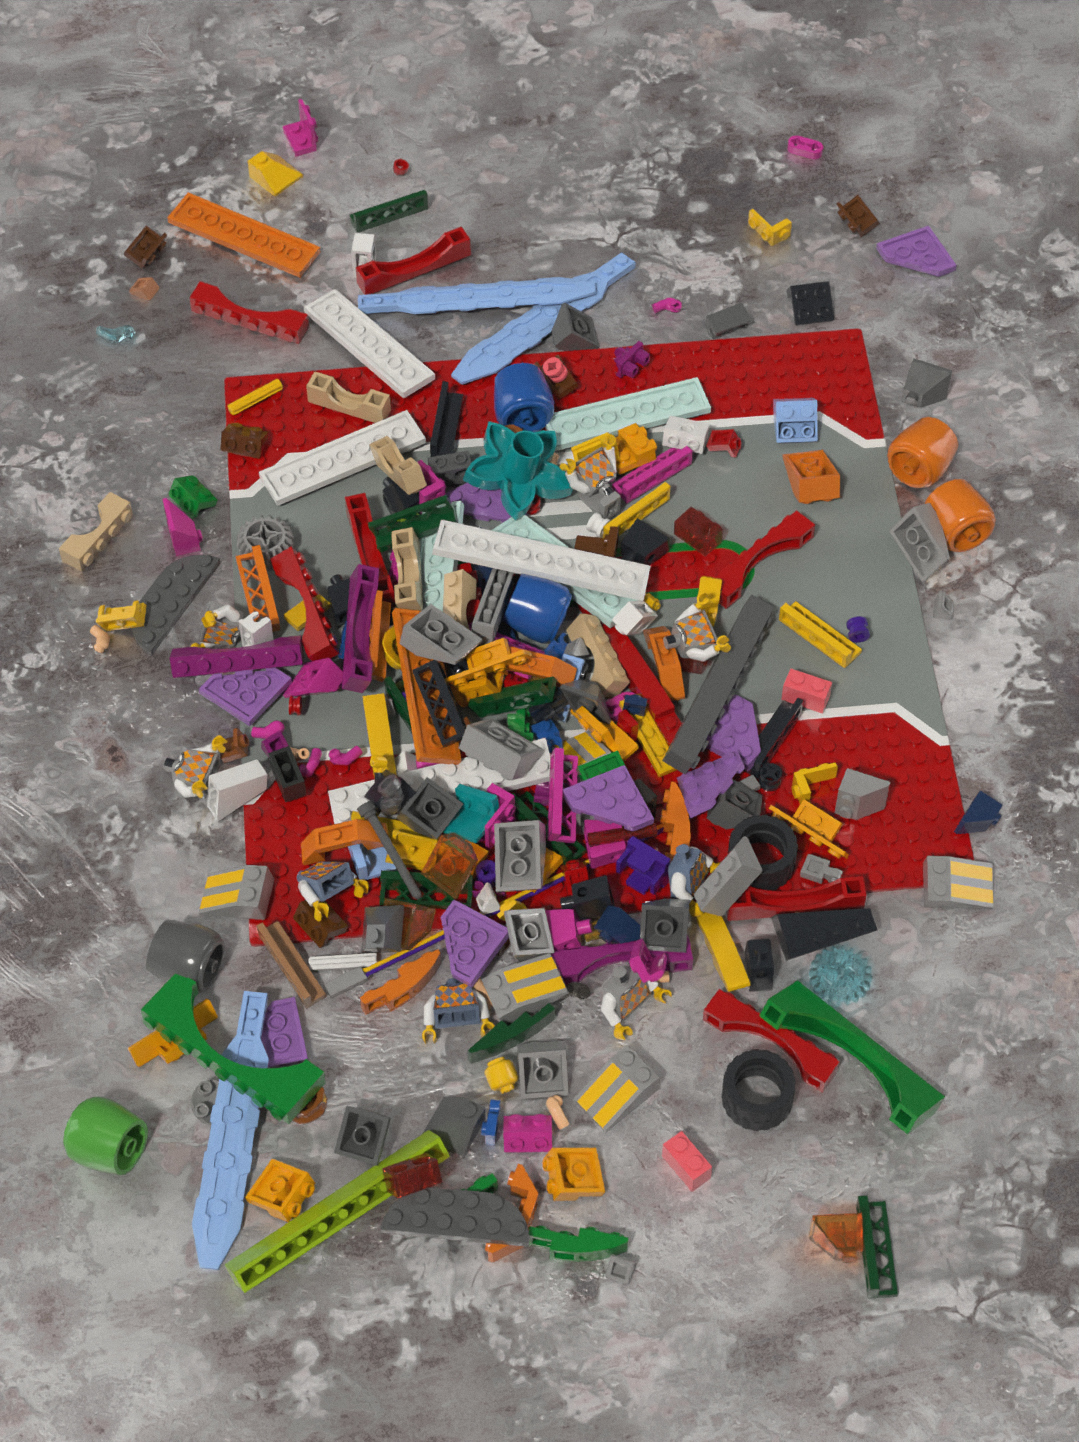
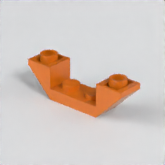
M665 626L644 629L643 634L648 649H652L659 673L660 685L671 701L685 699L681 665L676 649H666L663 642L665 636L671 635L670 630Z
M509 647L511 654L520 650H524L516 647ZM529 651L532 653V657L526 659L525 663L520 665L512 664L506 666V670L497 672L508 675L510 670L543 679L554 676L557 679L556 687H561L562 684L574 681L577 668L557 657Z
M355 819L314 829L301 843L302 864L308 865L325 861V852L360 843L367 850L384 846L368 820ZM380 822L388 835V825Z
M517 1164L515 1172H510L507 1185L510 1186L512 1196L522 1198L519 1211L523 1215L529 1231L539 1203V1196L523 1165ZM486 1243L485 1251L488 1252V1261L495 1262L524 1246Z

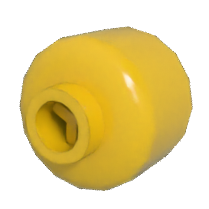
M499 1057L487 1063L488 1067L485 1069L484 1074L492 1091H501V1094H505L515 1089L514 1084L518 1082L519 1076L510 1059Z

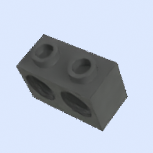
M468 451L427 458L428 465L432 468L434 474L444 481L446 487L467 483L463 478L465 471L471 464Z

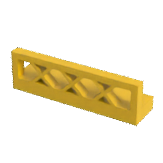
M795 601L791 606L785 603L780 607L779 621L843 668H846L861 654L862 649L798 602Z

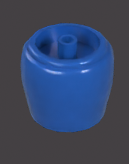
M517 363L507 366L498 372L494 384V411L499 424L503 426L514 424L523 431L537 432L550 422L554 415V399L539 367L528 363Z
M521 573L501 621L536 642L542 644L552 642L564 622L572 594H570L567 587L560 583Z

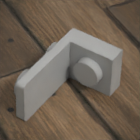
M599 491L590 497L581 492L578 493V498L594 513L598 512L604 519H609L620 512L621 496L616 491L604 497L601 496Z

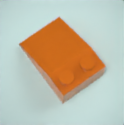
M823 450L783 454V461L792 491L799 503L809 504L813 501H831L835 498H840V474Z

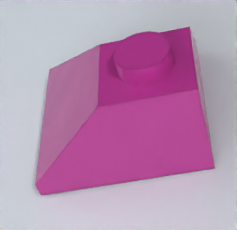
M163 498L167 525L176 556L201 551L199 542H203L200 529L196 530L194 522L170 500Z
M330 658L304 663L283 696L289 698L290 695L298 697L336 692L342 686L343 671Z

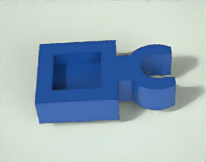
M562 633L556 641L553 639L544 650V654L561 660L568 644L563 640L566 634Z
M551 719L530 726L531 733H533L536 740L546 738L549 753L553 752V745L563 748L559 730Z
M490 1100L487 1121L482 1122L481 1135L485 1136V1145L495 1146L501 1107L500 1100Z

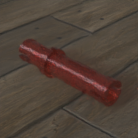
M654 822L636 831H630L623 827L589 832L587 837L589 847L629 841L632 836L637 839L657 837L658 831Z

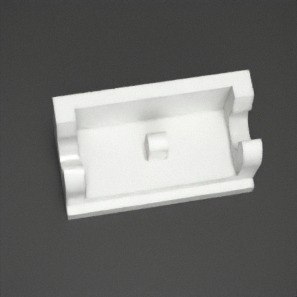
M253 612L245 619L238 621L243 647L274 640L271 620L268 617L261 619L259 622H254L253 620L259 616V612Z

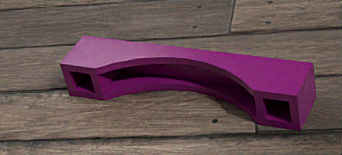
M358 564L350 576L342 689L363 693L372 679L373 662L369 652V631L379 577V568Z
M301 635L280 637L261 644L227 649H209L195 646L174 648L169 657L173 678L302 665L304 659Z
M687 935L686 953L649 950L653 958L663 953L666 954L665 971H669V973L692 970L693 956L689 935ZM635 941L622 944L605 943L596 947L582 946L572 950L558 949L552 956L565 985H578L586 976L602 967L629 962Z

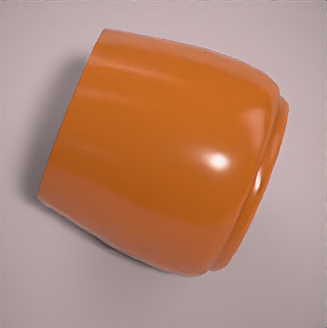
M932 417L921 418L901 432L890 444L887 454L889 467L902 483L910 487L921 489L931 487L942 478L953 461L959 446L957 437L952 429L939 419Z
M954 479L942 484L925 501V504L930 503L937 513L943 527L947 548L950 551L965 552L982 544L993 532L996 518L990 504L964 479Z

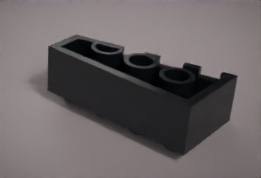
M870 908L777 914L771 917L786 961L878 930Z

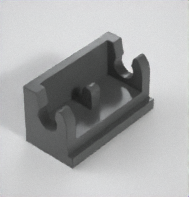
M739 303L707 315L704 327L711 338L716 339L720 333L741 325L744 327L749 326L748 324L752 320L744 305Z

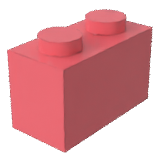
M790 669L783 685L781 700L794 704L796 699L799 698L803 700L804 708L823 714L830 698L832 682Z
M682 1131L663 1144L662 1157L691 1192L711 1179L712 1166Z

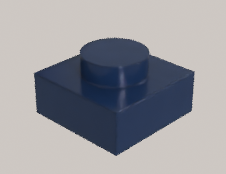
M635 694L625 695L623 710L626 709L629 714L644 716L647 699Z

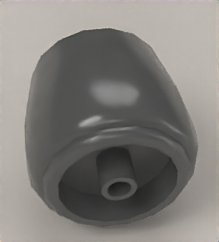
M168 919L160 925L153 937L147 954L146 969L150 974L165 983L175 973L191 978L197 984L198 994L208 990L217 976L223 959L224 941L216 931L208 927Z

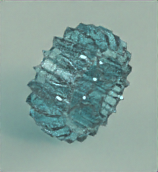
M833 945L831 951L825 948L822 954L818 953L815 960L811 962V969L809 970V977H811L810 985L813 986L814 993L820 992L819 997L821 999L828 998V1005L832 1002V999L836 1001L837 1006L841 1002L848 1006L850 1000L857 1003L859 997L863 998L866 995V991L870 989V982L872 981V974H870L871 966L867 965V958L861 959V952L853 953V947L847 951L844 945L840 947V950H837ZM842 971H844L843 976H840L839 980L837 981L838 975H841ZM823 976H825L826 979L829 980V981L832 983V985L829 984V983L824 979Z

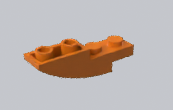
M671 782L670 788L665 789L663 802L667 803L666 810L662 809L660 823H664L663 832H668L666 845H670L669 853L665 852L664 855L671 859L670 863L676 854L677 846L681 844L690 846L689 815L685 800L676 782Z
M439 949L433 952H426L413 962L404 963L397 969L398 979H391L383 986L365 992L360 997L361 1008L364 1014L367 1015L385 1005L392 1012L415 997L430 982L440 967L441 953Z

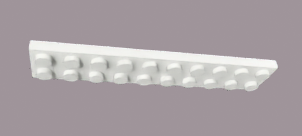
M445 520L440 522L432 555L518 574L523 573L558 583L640 601L644 600L650 571L649 565Z
M546 738L530 741L544 749L543 754L524 777L512 781L504 779L501 773L496 770L486 768L479 760L469 757L461 758L462 761L459 765L436 764L396 775L403 778L415 792L426 777H428L455 798V788L459 784L487 792V788L491 783H494L506 791L548 782L550 778V753ZM375 780L328 791L334 824L350 821L352 811L358 812L357 808L368 802L364 796L375 783ZM407 802L400 808V810L397 813H395L389 818L383 815L382 813H380L378 816L388 819H397V816L399 815L400 811L404 808V806L407 804Z

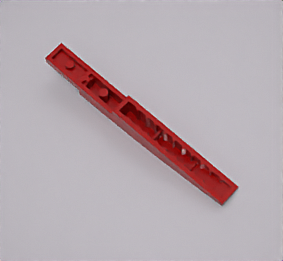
M576 603L582 614L592 615L590 612H588L586 609H584L582 606ZM600 621L622 668L626 672L630 682L627 685L629 690L647 699L646 707L666 743L670 746L681 725V721L674 712L675 706L629 637L621 634L615 628V625L609 628Z

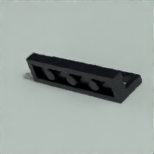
M442 381L430 442L431 457L452 454L454 451L463 404V394L449 393V382Z
M432 660L413 669V674L442 746L446 747L459 740L462 741L466 724L440 663L437 660ZM431 669L432 677L429 683L421 680L419 674ZM432 688L440 691L437 701L431 700L428 697ZM439 707L445 708L448 711L444 720L436 717ZM447 725L455 728L457 734L445 739L443 733Z
M797 698L793 705L782 701L758 736L761 752L754 761V766L749 771L744 769V772L759 779L761 767L771 761L800 718L803 700Z

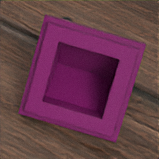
M281 730L261 742V749L268 757V753L289 746Z

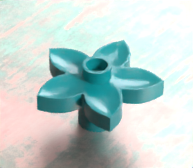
M488 422L483 439L484 450L487 455L478 457L469 465L463 478L465 482L483 490L501 489L502 505L515 521L529 511L535 494L547 499H561L572 494L573 489L570 487L565 471H562L557 465L550 463L557 444L555 431L531 432L524 430L514 433L501 424Z

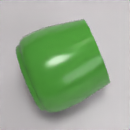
M102 1096L91 1097L81 1102L72 1112L64 1131L63 1144L67 1156L77 1164L91 1170L125 1175L133 1169L144 1152L148 1128L141 1118L121 1104Z

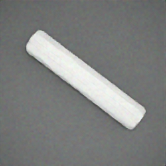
M377 954L310 957L309 969L312 971L357 968L359 966L361 968L368 967L377 963Z

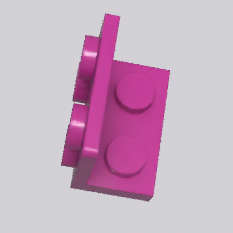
M302 99L298 100L300 121L282 126L284 135L295 157L317 151L316 143L319 142L315 131L317 129L316 120L314 117L311 118L310 108L304 104Z
M422 460L417 461L427 486L419 491V503L421 504L444 496L446 489L444 481L434 474L429 465H426Z
M491 783L487 788V792L498 796L499 809L485 825V848L488 850L495 845L494 824L516 821L515 796L494 783Z

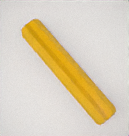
M275 379L228 404L229 412L235 415L282 390V383L279 379Z

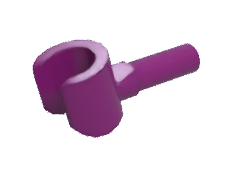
M481 881L473 883L475 889H480L479 891H472L475 898H477L484 887ZM493 889L497 896H504L505 892H496Z

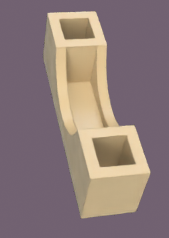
M314 372L306 386L308 402L374 423L386 419L391 411L389 394L373 389L364 395L353 394L339 386L334 377Z
M385 436L369 444L376 465L408 495L417 493L421 488L427 486L420 465L412 457L405 460L391 438Z
M109 492L97 505L100 519L102 520L98 528L84 535L71 534L59 548L62 561L81 572L92 564L98 553L106 548L107 543L117 536L122 526L132 518L133 513L130 502L112 492Z
M412 527L392 531V548L398 568V585H394L395 604L400 609L422 611L423 596L419 539Z
M463 569L444 574L443 612L470 630L466 618V607L470 600L476 599V579Z
M580 613L566 631L571 642L577 638H582L586 648L592 651L595 667L591 681L600 686V690L605 698L611 699L619 695L630 682L617 658L616 652L609 642L608 636L600 624V620L595 615Z

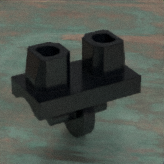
M555 687L552 702L529 707L528 711L536 724L542 720L548 721L552 717L558 722L560 719L557 714L564 711L563 707L569 703L561 688Z

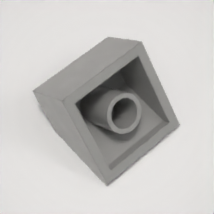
M847 768L838 790L835 813L843 818L858 820L885 809L890 782Z
M564 1041L517 1044L521 1099L569 1095Z

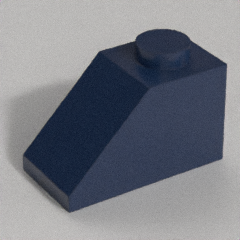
M979 791L954 832L956 834L985 832L991 824L993 826L997 824L1002 816L999 811L1003 805L984 792Z
M608 905L594 926V929L600 933L599 937L609 944L611 942L622 944L640 940L641 925L619 907Z

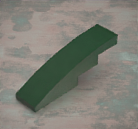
M548 1003L533 1017L524 1012L509 1026L501 1020L467 1050L468 1061L472 1064L494 1057L536 1035L555 1020V1008Z

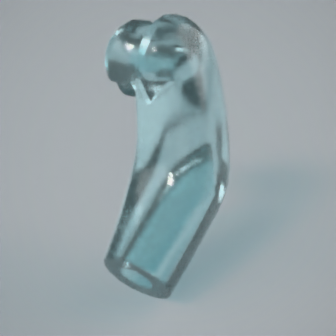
M130 325L115 329L98 326L96 334L110 343H117L125 339H132L135 336V331Z

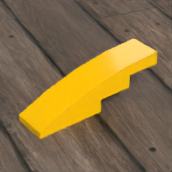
M381 693L362 696L371 756L385 757L387 759V766L383 769V772L387 769L396 774L385 695ZM373 767V773L377 772L376 767Z
M703 912V915L697 916L696 922L704 935L705 944L712 955L713 965L727 991L731 992L750 986L744 965L723 918Z

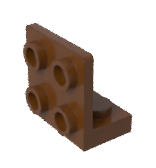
M610 526L609 534H605L604 538L578 535L574 549L616 558L619 527Z

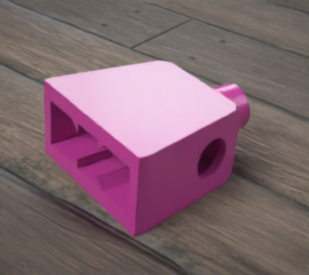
M584 820L583 831L590 869L617 862L626 850L629 839L632 836L637 838L636 831L623 833L622 825L608 824L599 820Z
M573 909L545 910L554 952L558 949L572 950L582 947L581 935L593 932L591 919L580 921Z

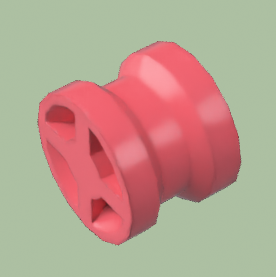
M549 358L543 365V372L552 382L559 383L566 378L568 370L558 358Z

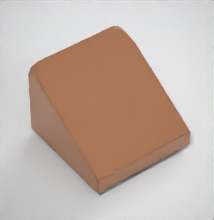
M152 277L138 278L129 293L149 301L157 293L159 286Z

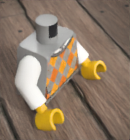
M608 434V442L606 437L602 436L600 438L601 444L605 445L604 449L600 447L576 463L573 459H566L568 465L560 464V469L566 471L565 475L572 489L589 497L598 491L602 497L614 492L609 485L614 481L617 473L615 450L613 447L616 443L614 435Z
M705 592L699 593L697 596L698 603H693L675 620L671 635L663 638L666 649L677 647L682 658H690L701 662L716 656L720 650L722 652H729L731 649L730 644L727 643L729 642L728 637L723 635L717 639L705 610L701 611L702 607L708 608L712 604L710 598L702 602L707 597Z
M211 601L204 615L205 617L201 618L200 645L193 643L191 647L210 649L215 645L233 646L238 636H241L238 621L243 619V612L230 605Z
M221 735L216 736L212 743L206 746L182 750L178 760L166 758L163 769L172 772L173 784L183 797L197 796L202 799L206 798L209 775L217 773L220 767L217 752L224 753L226 748L223 744L228 742Z
M628 966L616 967L613 970V976L602 987L603 1000L601 1011L611 1027H615L614 1037L619 1040H626L623 1032L628 1036H632V1029L628 1026H622L621 1023L652 995L651 991L654 992L655 1000L666 1003L662 999L663 993L667 996H672L669 990L658 987L659 983L657 981L643 983L638 973H634Z

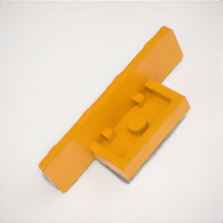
M501 638L474 648L465 656L469 670L447 677L446 680L449 684L455 685V687L464 686L468 683V680L483 679L487 677V673L493 671L495 673L502 672L507 669L506 666L523 664L526 662V659L532 657V653L520 650L511 654L507 639Z
M583 706L578 708L576 713L572 709L570 710L571 714L578 720V723L585 731L589 730L598 743L602 742L612 752L618 750L623 761L639 748L638 744L612 720L610 724L600 722Z
M805 799L792 818L770 805L769 809L774 812L772 817L774 816L781 821L787 820L792 823L791 828L801 835L803 832H806L811 836L809 840L819 847L822 843L829 847L827 852L838 859L841 855L845 858L849 856L848 853L831 843L843 825L832 816Z
M205 999L194 1006V1020L204 1040L208 1038L201 1028L218 1017L209 999ZM157 1030L128 1048L138 1067H141L158 1055L169 1064L178 1060L184 1054L178 1048V1045L165 1041Z

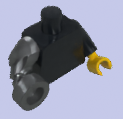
M372 755L370 765L377 768V772H374L375 783L367 791L364 798L367 801L373 800L377 807L376 811L378 814L376 816L382 813L389 818L397 813L416 792L400 776L387 769L383 772V769L387 766V759L385 757Z

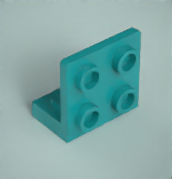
M459 784L455 788L457 800L463 803V805L442 833L477 843L485 834V825L499 809L498 796Z

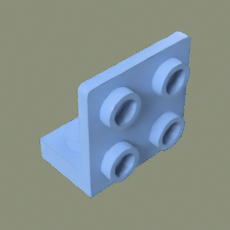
M362 843L348 846L359 880L379 877L381 870L398 871L394 864L385 862L387 851L384 847L367 850Z

